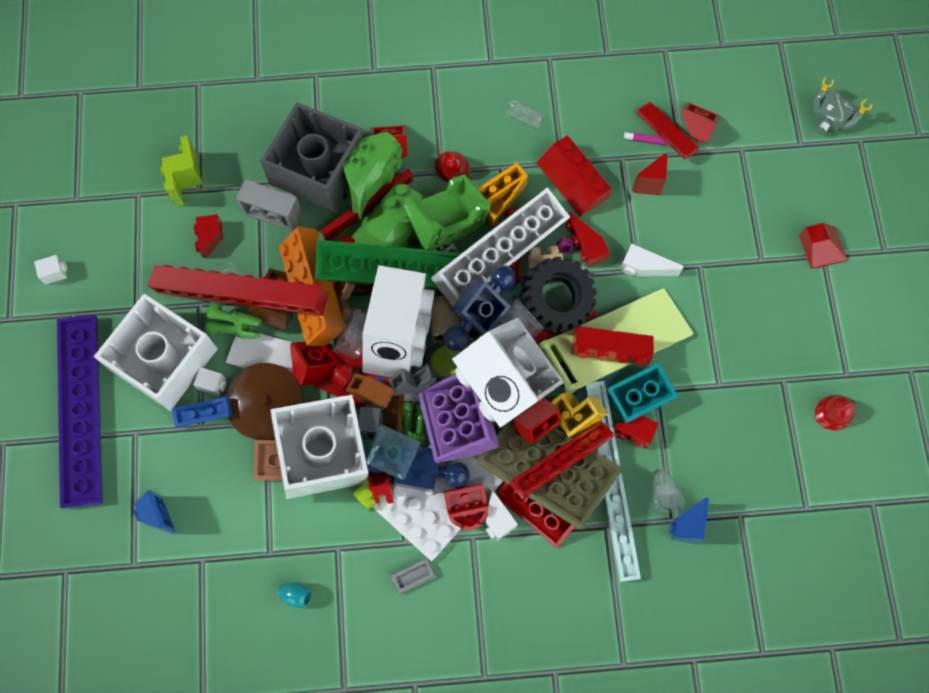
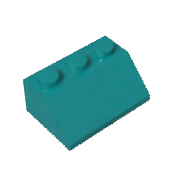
M659 363L606 390L612 409L625 423L679 397Z

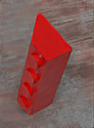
M568 135L555 142L537 162V165L579 217H582L610 197L612 188Z
M506 482L497 493L502 503L556 548L561 545L575 527L528 496L522 499Z

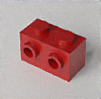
M541 398L513 418L516 434L531 444L562 423L559 408L544 398Z

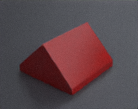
M666 153L637 174L632 188L634 193L660 196L667 178L668 155Z

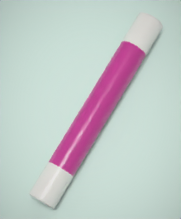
M624 132L623 139L668 145L658 136Z

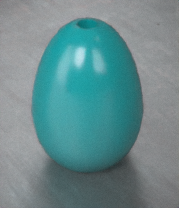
M287 582L280 585L277 589L279 599L293 608H303L308 605L311 599V591L301 583Z

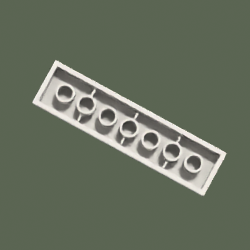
M547 187L441 269L431 279L450 304L454 306L473 280L490 282L491 273L496 267L501 265L510 266L569 219L570 216Z

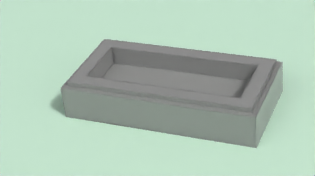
M427 558L390 575L399 595L436 577Z

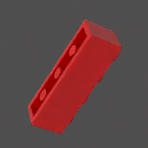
M577 326L573 333L572 355L579 358L590 357L597 358L600 361L614 360L618 363L629 362L639 366L649 365L653 359L654 336L582 326Z

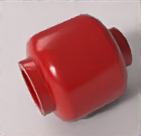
M342 363L333 370L332 382L340 391L345 393L354 374L359 373L352 365H344Z

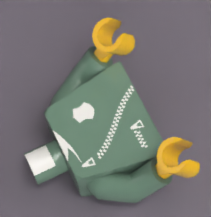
M825 77L821 82L822 88L818 90L813 100V113L816 115L814 122L819 124L817 127L818 133L825 135L828 130L836 133L838 130L854 127L864 116L863 113L871 110L872 104L869 108H864L863 104L867 101L865 99L861 103V108L857 110L859 106L830 89L828 92L826 91L827 88L833 85L834 80L832 79L830 85H825L824 82L827 78Z

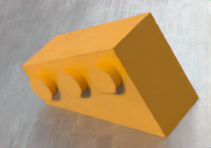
M517 162L478 188L491 204L486 219L493 228L497 226L505 215L506 210L512 206L527 186L528 175Z

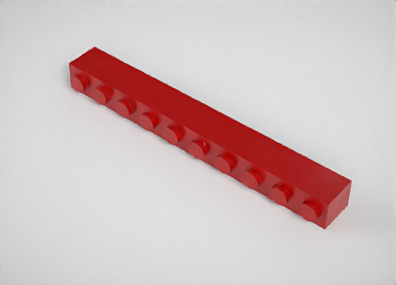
M166 264L154 266L148 283V287L158 294L323 316L329 293L318 283H312V285L301 281L293 283L284 279L271 280L264 276L254 278L247 274L238 276L231 272L222 274L215 270L205 272L198 268H195V270H189L182 266L174 268Z

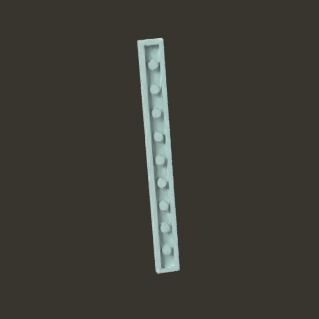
M605 381L592 382L586 385V397L599 399L608 413L601 421L614 433ZM614 434L613 438L597 448L596 452L620 466ZM621 473L604 498L619 582L641 579Z

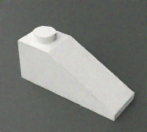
M631 244L620 270H623L629 276L636 277L679 276L684 266Z

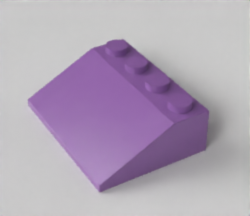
M456 374L432 384L423 392H418L436 463L483 454L499 447L493 422L489 421L479 408L480 398L472 387H465L458 380Z

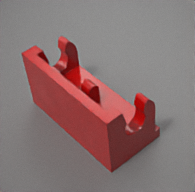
M387 469L378 474L368 470L369 491H372L374 501L379 504L378 496L385 495L388 504L394 503L393 481L390 470Z

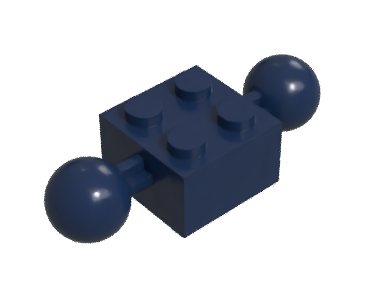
M506 265L496 267L491 273L492 283L490 286L485 281L473 280L451 308V311L462 322L459 326L450 327L444 334L443 341L449 350H463L469 342L468 332L470 330L477 335L483 336L488 331L494 329L511 306L498 293L501 290H508L514 285L516 275L511 267Z
M401 443L399 458L390 457L386 450L378 447L372 448L365 455L367 469L372 473H382L387 469L396 470L393 486L433 493L436 477L445 479L447 484L454 488L463 487L470 478L468 467L461 462H453L447 467L439 466V463L434 461L432 448Z

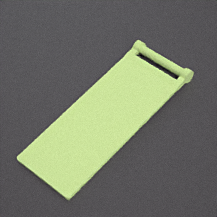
M664 288L581 325L582 327L654 336V353L693 335V331ZM576 328L538 344L541 351H544L551 365L564 381L563 385L566 393H573L596 380L633 364L629 362L618 363L614 360L600 361L597 358L590 357L579 358L572 355L573 333ZM550 346H555L576 383L572 384Z

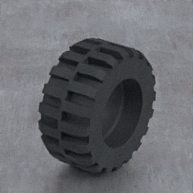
M554 257L553 259H545L528 272L526 278L521 283L522 289L519 291V297L522 298V301H520L521 308L524 307L526 310L523 314L526 318L529 316L532 319L530 323L533 326L539 325V330H549V333L552 334L557 332L565 333L584 323L587 317L592 314V307L596 305V299L593 296L597 295V290L592 286L595 283L593 278L590 279L587 275L589 271L580 268L582 264L579 262L572 263V259L567 257L564 260L561 257ZM556 279L568 286L572 294V306L568 311L558 312L547 305L543 297V285L547 280Z

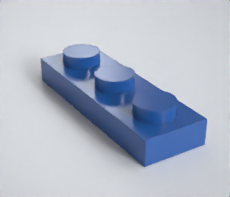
M229 397L172 408L175 427H183L232 416Z

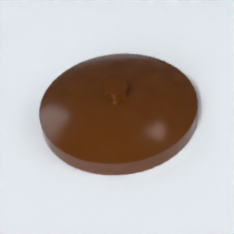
M258 363L245 368L235 376L226 393V397L230 398L232 416L228 417L229 421L239 433L254 440H275L271 409L304 403L303 390L296 377L284 367L272 363Z

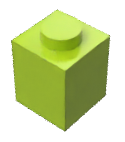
M366 480L353 495L370 511L376 502L374 501L372 491H369V481Z

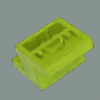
M187 135L180 137L181 144L179 145V150L181 154L161 158L162 166H160V171L166 182H163L164 190L169 194L170 200L174 201L177 207L185 205L182 189L203 184L197 154Z

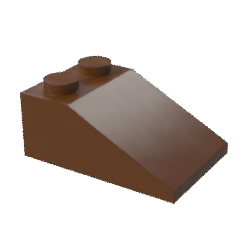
M269 268L265 276L271 280L284 279L288 281L286 272ZM249 306V315L262 319V325L286 331L294 314L291 311Z

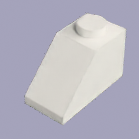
M492 492L490 494L488 516L486 519L487 528L485 530L491 539L495 537L499 541L514 530L518 524L495 492Z

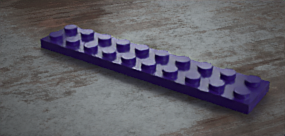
M96 315L57 319L61 509L103 504L99 361L94 358L95 354L99 351L98 317Z

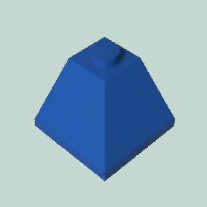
M149 490L134 503L136 508L134 515L138 521L171 534L176 533L161 495Z
M704 498L677 517L674 522H671L669 533L672 534V540L697 544L704 540L709 498Z

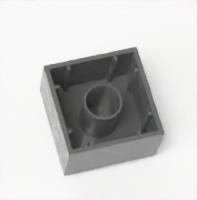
M296 102L260 161L269 184L335 211L349 187L343 165L360 139L365 137L363 128Z

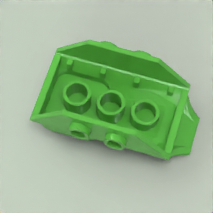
M388 132L361 138L343 165L349 184L346 193L352 211L359 214V219L362 217L368 200L376 194L382 185L391 183L396 169L399 170L402 165L401 145Z
M405 184L395 185L382 199L381 204L378 203L375 206L373 213L363 220L361 227L351 238L355 240V243L409 248L410 243L413 240H417L418 236L403 206L404 200L409 194L416 193L419 194L421 200L425 198Z

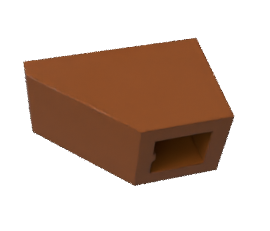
M354 374L346 389L349 394L360 402L383 408L387 407L395 392L394 389L360 374Z

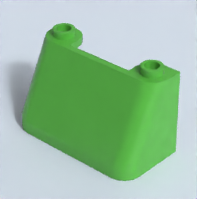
M465 174L453 177L448 182L447 190L422 200L417 193L409 194L405 198L403 206L425 250H435L478 231L484 224L491 204Z

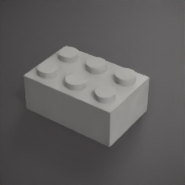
M245 180L236 197L244 215L292 232L302 215L299 202L294 194L280 192L272 186H269V188L262 186L261 183L254 180L252 182Z

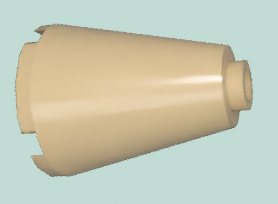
M437 296L433 300L431 310L432 344L443 340L447 329L459 326L462 322L451 311L453 306L445 296Z

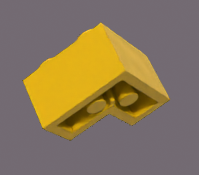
M561 393L551 401L552 404L559 408L562 422L560 425L568 437H577L608 415L598 398L588 397L579 404L572 393Z

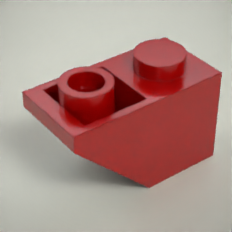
M218 214L196 217V224L193 225L194 233L198 238V241H195V248L203 258H207L224 238L222 221Z
M640 416L628 423L624 421L617 423L613 429L615 437L618 439H627L632 441V444L636 447L648 448L659 423Z

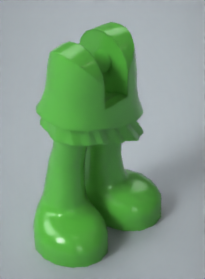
M213 301L210 304L207 318L214 320L206 322L205 330L208 336L214 337L219 332L235 334L240 339L260 338L261 332L250 329V325L261 326L262 319L242 311L225 312L222 310V305L217 301ZM216 320L233 322L234 326L222 324Z
M404 402L401 443L415 444L416 446L423 447L425 444V438L423 437L425 420L421 404L416 405L414 433H412L411 424L414 405Z

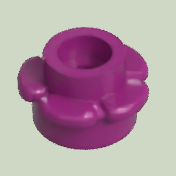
M561 237L556 242L560 253H569L573 250L574 241L569 237Z

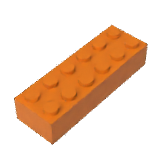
M296 227L279 246V253L282 257L288 282L301 281L310 285L318 283L329 293L323 316L297 312L306 345L327 346L346 329L332 281L315 280L316 242L320 240L317 229Z

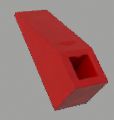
M567 212L570 218L564 224L566 229L572 233L574 246L579 248L581 261L585 262L588 268L608 260L610 251L603 237L571 212Z

